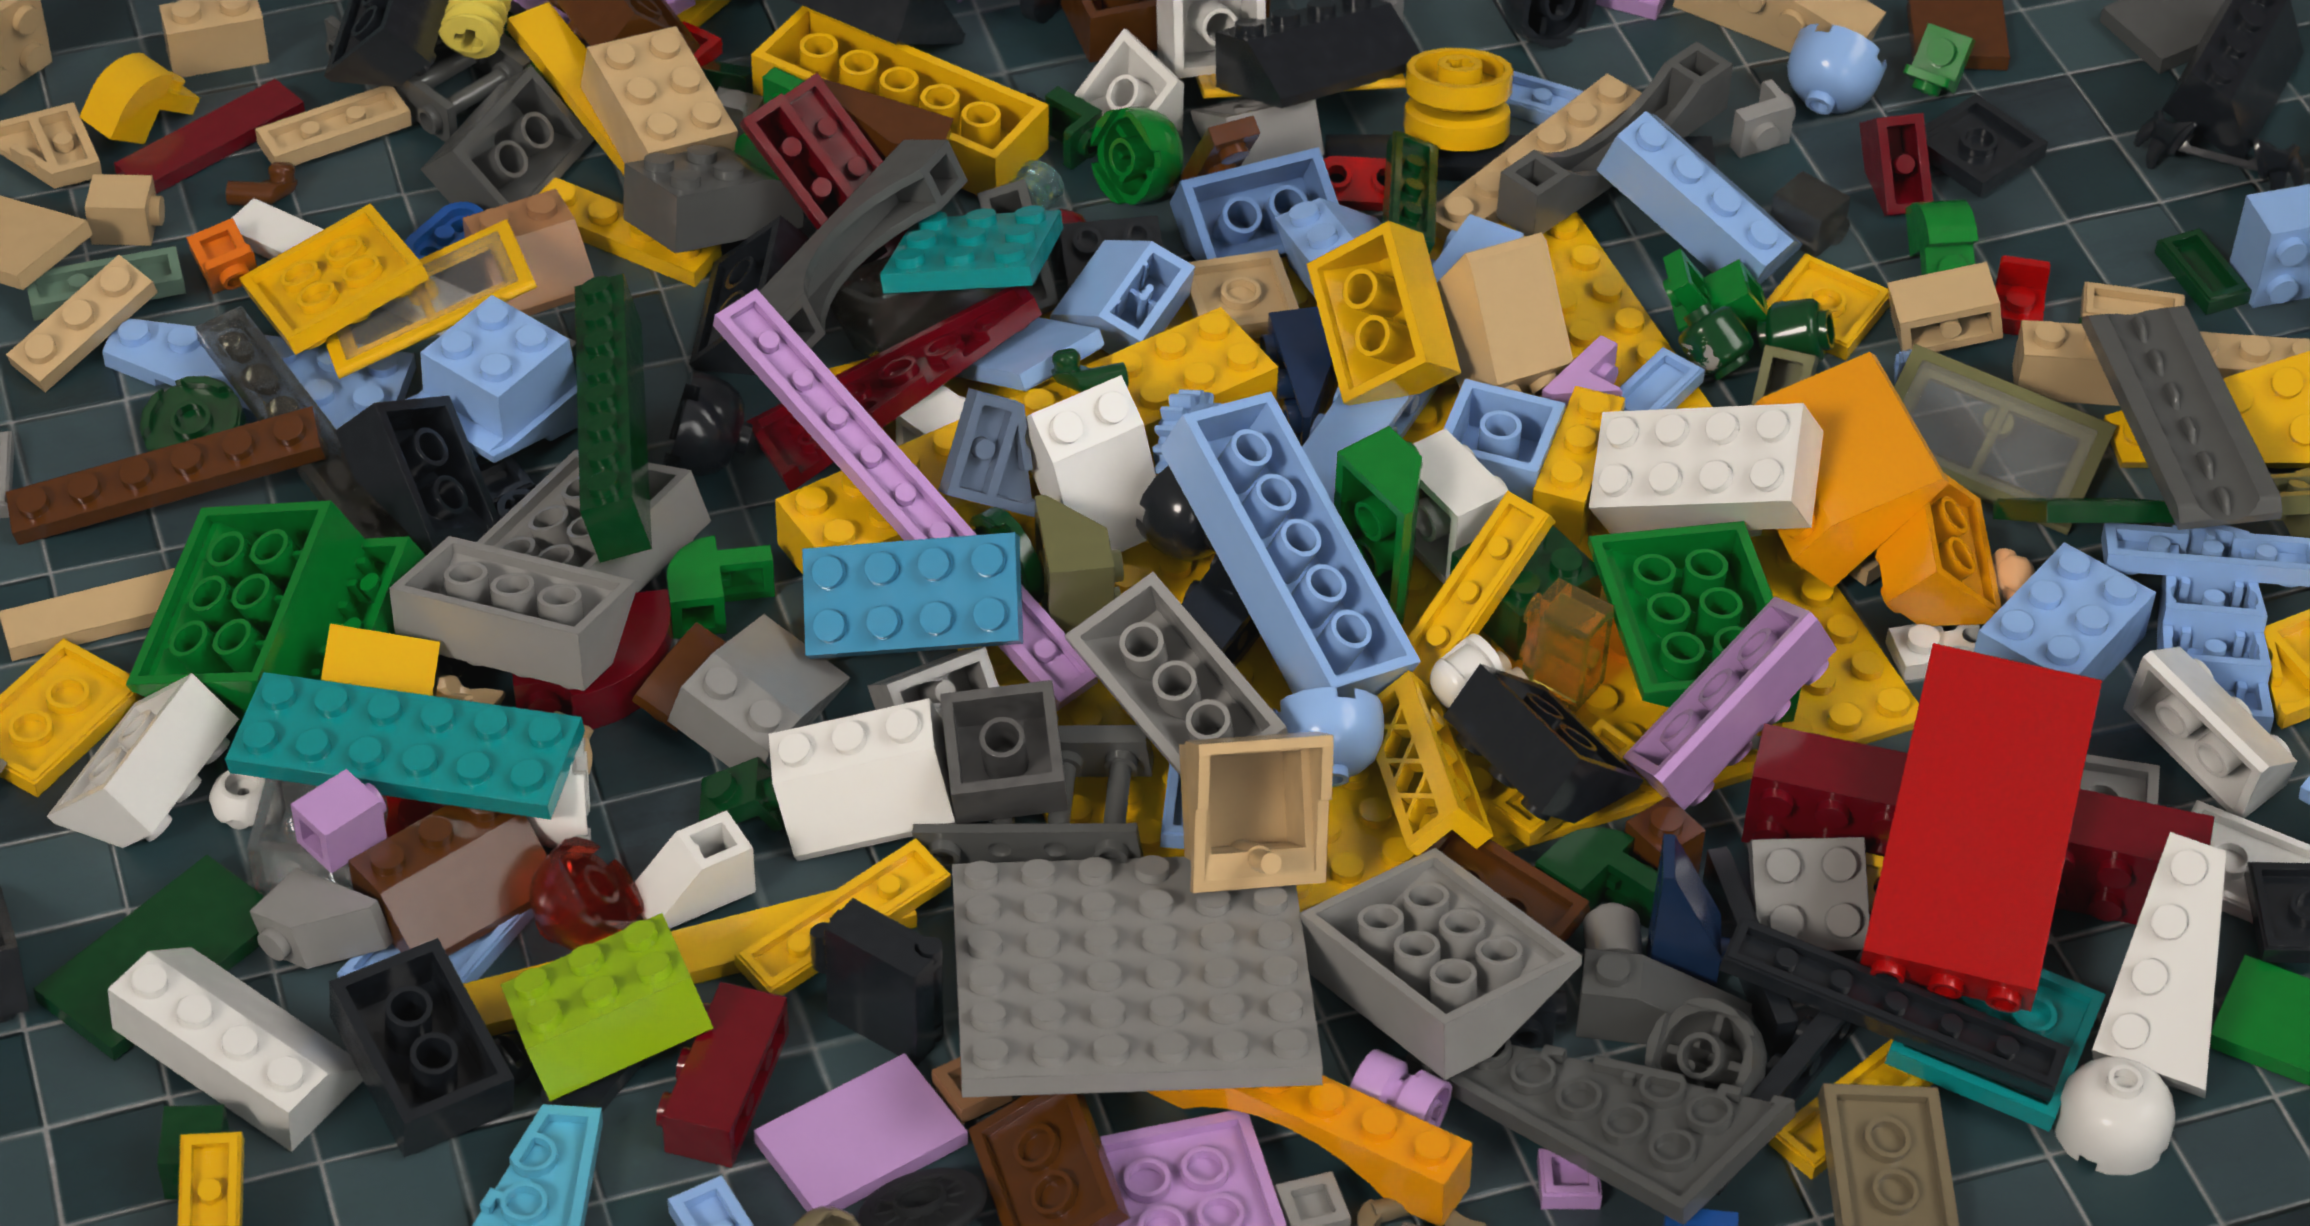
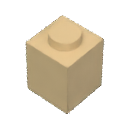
M92 175L84 207L86 218L92 231L90 236L91 244L151 246L156 226L163 225L165 217L163 196H156L153 176Z

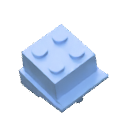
M493 295L489 296L420 352L423 390L405 399L450 396L474 457L476 458L481 455L493 463L543 438L552 441L578 427L577 375L569 339Z

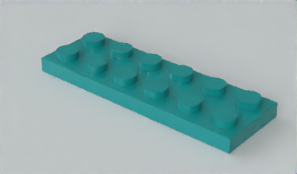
M263 672L225 761L229 772L232 774L320 786L347 769L364 785L366 783L372 784L383 796L551 820L567 780L570 766L574 762L575 754L584 736L585 728L582 717Z

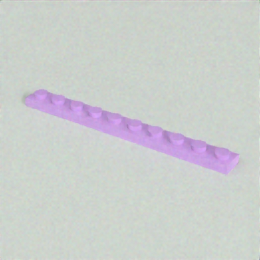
M757 288L715 314L713 322L715 329L904 541L977 535ZM1021 584L1024 644L1000 645L998 647L1030 683L1047 680L1053 681L1056 711H1059L1097 684L1099 679L1066 641L1065 632Z

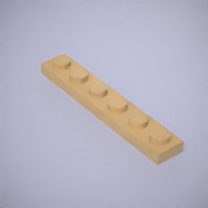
M1608 73L1439 201L1436 204L1435 236L1445 242L1451 230L1458 231L1469 214L1498 223L1500 219L1496 217L1501 171L1533 150L1545 153L1561 152L1581 145L1597 136L1615 122L1642 93Z

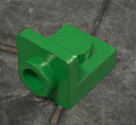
M1928 23L1912 65L1906 64L1903 73L1914 80L1912 88L1934 97H1939L1941 90L1955 95L1976 41L1971 37Z

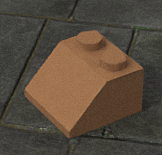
M556 189L462 218L465 238L505 219L508 220L537 288L506 303L528 316L574 302V287L594 278L576 220ZM491 252L468 262L485 292L505 284Z

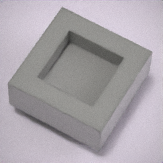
M1332 1171L1275 1185V1192L1287 1226H1351V1216Z

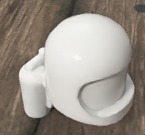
M1470 634L1459 642L1450 652L1435 663L1430 674L1431 689L1438 701L1448 709L1480 663L1526 680L1529 679L1519 667L1512 669L1508 657L1501 651L1496 652L1478 634Z

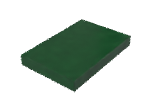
M1997 498V501H1993V519L2041 523H2175L2164 500L2136 498Z

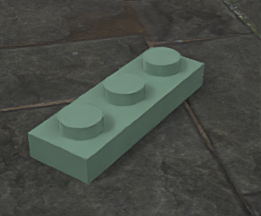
M176 246L121 255V257L153 281L158 293L150 300L186 293ZM115 257L49 269L27 287L33 321L48 318Z

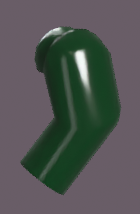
M1061 349L1052 355L1054 369L1051 370V373L1056 382L1081 393L1122 375L1128 388V373L1123 362L1089 368L1080 365V354L1075 349Z

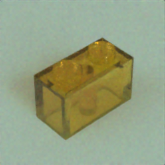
M1558 578L1543 595L1540 593L1534 595L1526 607L1523 617L1524 622L1527 623L1526 639L1519 653V659L1523 661L1522 670L1529 681L1544 685L1568 709L1575 713L1605 680L1614 606Z

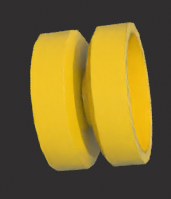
M1439 48L1412 56L1406 66L1405 87L1408 95L1411 97L1404 105L1403 127L1405 134L1436 145L1438 149L1447 151H1477L1492 148L1503 143L1510 132L1511 111L1506 101L1512 94L1513 69L1511 63L1501 56L1469 48Z

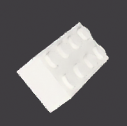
M1804 403L1602 412L1589 509L1610 534L1744 521L1747 530L1812 528L1824 431Z

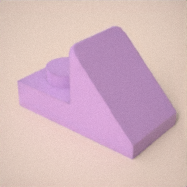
M1600 335L1542 390L1541 397L1566 403L1565 410L1575 386L1622 397V390L1614 385L1618 376V368L1615 366L1618 344Z

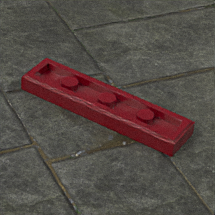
M273 79L115 162L116 175H152L155 193L158 194L257 141L255 128L305 112L304 102L277 79Z

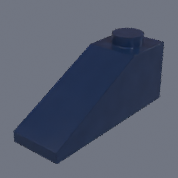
M1663 834L1646 944V956L1716 987L1719 968L1731 937L1721 936V913L1676 835Z

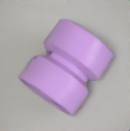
M1373 1049L1365 1057L1350 1084V1088L1437 1127H1440L1452 1094L1450 1082L1422 1069L1415 1075H1411L1408 1072V1066L1405 1061L1379 1049Z

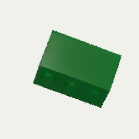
M1387 426L1337 451L1334 506L1399 623L1402 625L1404 623L1413 569L1422 456L1411 442L1405 441L1390 426Z

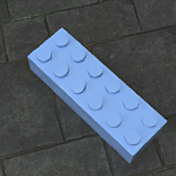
M1272 392L1183 414L1160 450L1292 694L1320 687H1337L1338 697L1355 698L1354 688L1365 690L1377 696L1406 671L1413 672L1421 660Z

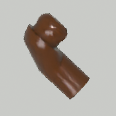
M274 162L268 168L270 179L262 182L228 181L226 186L227 204L245 206L253 198L268 205L274 204L295 191L298 180L294 179L295 166L289 162Z

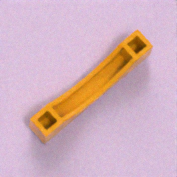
M1324 1075L1322 1077V1085L1146 1091L1182 1109L1197 1107L1231 1109L1256 1115L1287 1127L1315 1142L1342 1160L1365 1179L1383 1198L1397 1201L1408 1213L1436 1226H1444L1452 1211L1470 1188L1472 1142Z

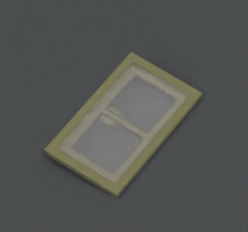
M1914 344L1894 386L1943 472L1981 500L1992 505L1993 501H1997V498H2085L2117 427L2109 422L1917 344ZM2036 522L2065 535H2068L2073 524Z

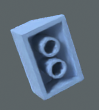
M1320 197L1312 201L1298 203L1288 212L1274 217L1289 266L1314 297L1307 263L1382 224L1376 217Z

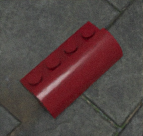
M818 73L785 95L779 94L742 119L739 124L817 230L883 162ZM908 229L881 246L853 271L851 276L859 287H863L880 277V273Z

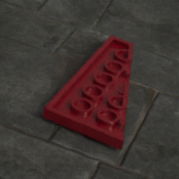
M1025 286L1007 287L835 375V377L877 424L883 428L1005 340L1024 330L1042 313L1034 296ZM782 403L746 421V423L753 424L752 435L790 492H793L834 462Z

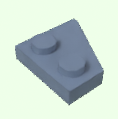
M971 388L968 389L938 489L939 492L948 496L1035 517V499L1031 495L1028 473L1029 470H1033L1031 450L1025 441V434L1028 428L1024 404L1009 398Z

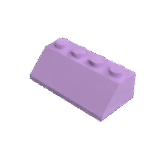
M1774 597L1622 758L1663 798L1668 796L1683 810L1689 805L1695 806L1701 803L1713 790V780L1727 765L1733 766L1749 753L1753 745L1751 740L1764 727V723L1772 725L1779 721L1791 706L1789 700L1804 684H1812L1825 673L1829 666L1828 659L1837 650L1836 646L1819 620L1810 611Z

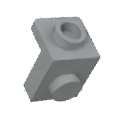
M1772 79L1762 82L1759 103L1735 110L1730 147L1739 158L1790 142L1792 123L1796 117L1795 105L1791 97L1784 93Z

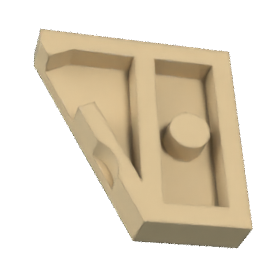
M74 102L0 121V154L54 189L79 184L92 179L93 174H102L100 160L82 119L79 118L80 115Z

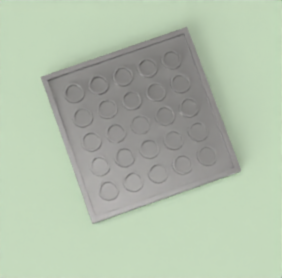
M1156 855L1128 858L1127 863H1120L1119 859L1090 857L1084 860L1048 861L1045 859H1032L1027 862L991 863L988 861H975L968 864H952L962 1098L1322 1085L1323 1064L1296 885L1191 893V861L1185 857H1160Z

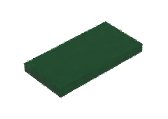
M205 855L34 987L36 1001L115 1061L135 1044L112 1029L108 988L145 953L153 950L192 947L224 970H230L260 946L257 940L259 933L249 911L265 896L209 855Z

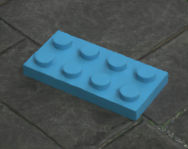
M1015 532L802 548L805 656L810 659L1024 644L1020 536Z

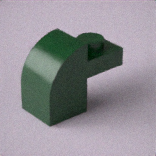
M1601 827L1576 830L1560 838L1536 861L1535 868L1588 900L1590 911L1595 909L1603 900L1607 903H1619L1633 909L1639 915L1640 924L1649 929L1657 871L1651 866L1640 863L1632 858L1635 843L1633 836L1615 829Z

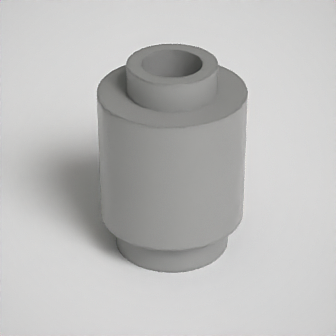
M1605 903L1593 909L1585 916L1583 932L1586 949L1643 955L1640 918L1633 909L1619 903Z

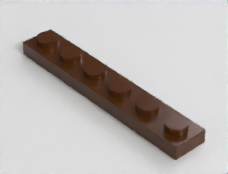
M313 406L7 491L6 498L12 535L18 545L326 459L317 414Z

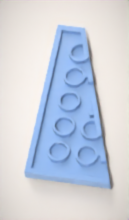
M132 318L123 322L108 337L102 350L106 367L154 386L165 383L176 386V380L187 376H209L224 381L239 398L246 416V423H253L313 406L319 420L325 454L334 458L344 454L335 430L373 403L404 400L416 370L415 354L399 351L339 379L325 342L314 349L304 350L295 355L282 337ZM358 346L359 350L367 348Z

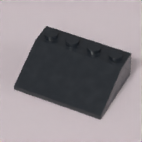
M791 0L895 45L963 43L965 38L964 31L943 0Z

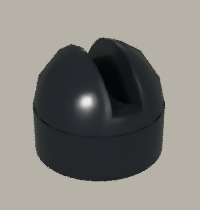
M515 1034L500 1035L494 1042L514 1077V1085H517L530 1076L533 1064L521 1037ZM510 1053L518 1057L519 1060L517 1062H514V1060L510 1056Z

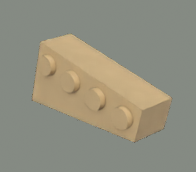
M1675 0L1672 7L1789 53L1800 29L1810 24H1818L1815 31L1829 32L1832 25L1843 26L1860 33L1872 41L1886 14L1885 11L1867 0Z

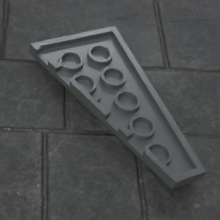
M1510 1039L1492 1057L1446 1080L1452 1085V1097L1682 1225H1685L1795 1117L1794 1099L1773 1095L1770 1102L1743 1096V1088L1721 1083L1718 1090L1687 1084L1683 1074L1597 1055L1593 1062L1567 1057L1565 1048L1545 1044L1542 1051L1512 1045ZM1411 1053L1406 1055L1409 1073L1415 1075L1422 1069L1441 1078Z

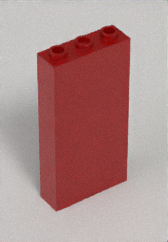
M1933 643L1860 964L1871 968L1870 975L1876 976L1878 973H1885L1897 978L1900 983L1905 981L1927 987L1929 992L1948 999H1958L1966 996L1983 1000L1989 1007L2002 1012H2017L2020 1009L2031 1012L2040 980L2102 680Z

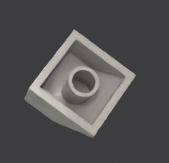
M1244 98L1191 110L1192 121L1201 139L1208 127L1254 115L1260 135L1241 166L1319 147L1321 154L1325 155L1315 99L1278 108L1253 99Z

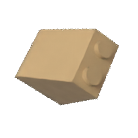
M1542 232L1465 253L1437 282L1461 373L1454 376L1460 388L1466 378L1523 393H1532V395L1540 397L1542 396V390L1573 361L1549 249Z

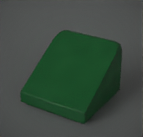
M713 61L701 67L715 92L718 87L752 93L753 91L752 67L720 61Z

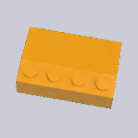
M1867 352L1766 395L1754 404L1804 403L1824 431L1812 528L1776 530L1792 560L1831 588L1836 586L1950 484L1882 365L1871 352Z

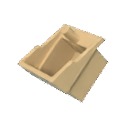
M1314 731L1188 740L1184 744H1179L1185 858L1191 861V893L1326 883L1329 800H1332L1334 742L1332 734Z

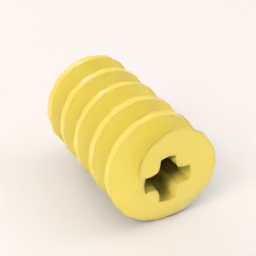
M449 0L438 31L442 42L448 48L465 57L480 59L493 55L500 46V38L504 32V25L507 22L512 0Z

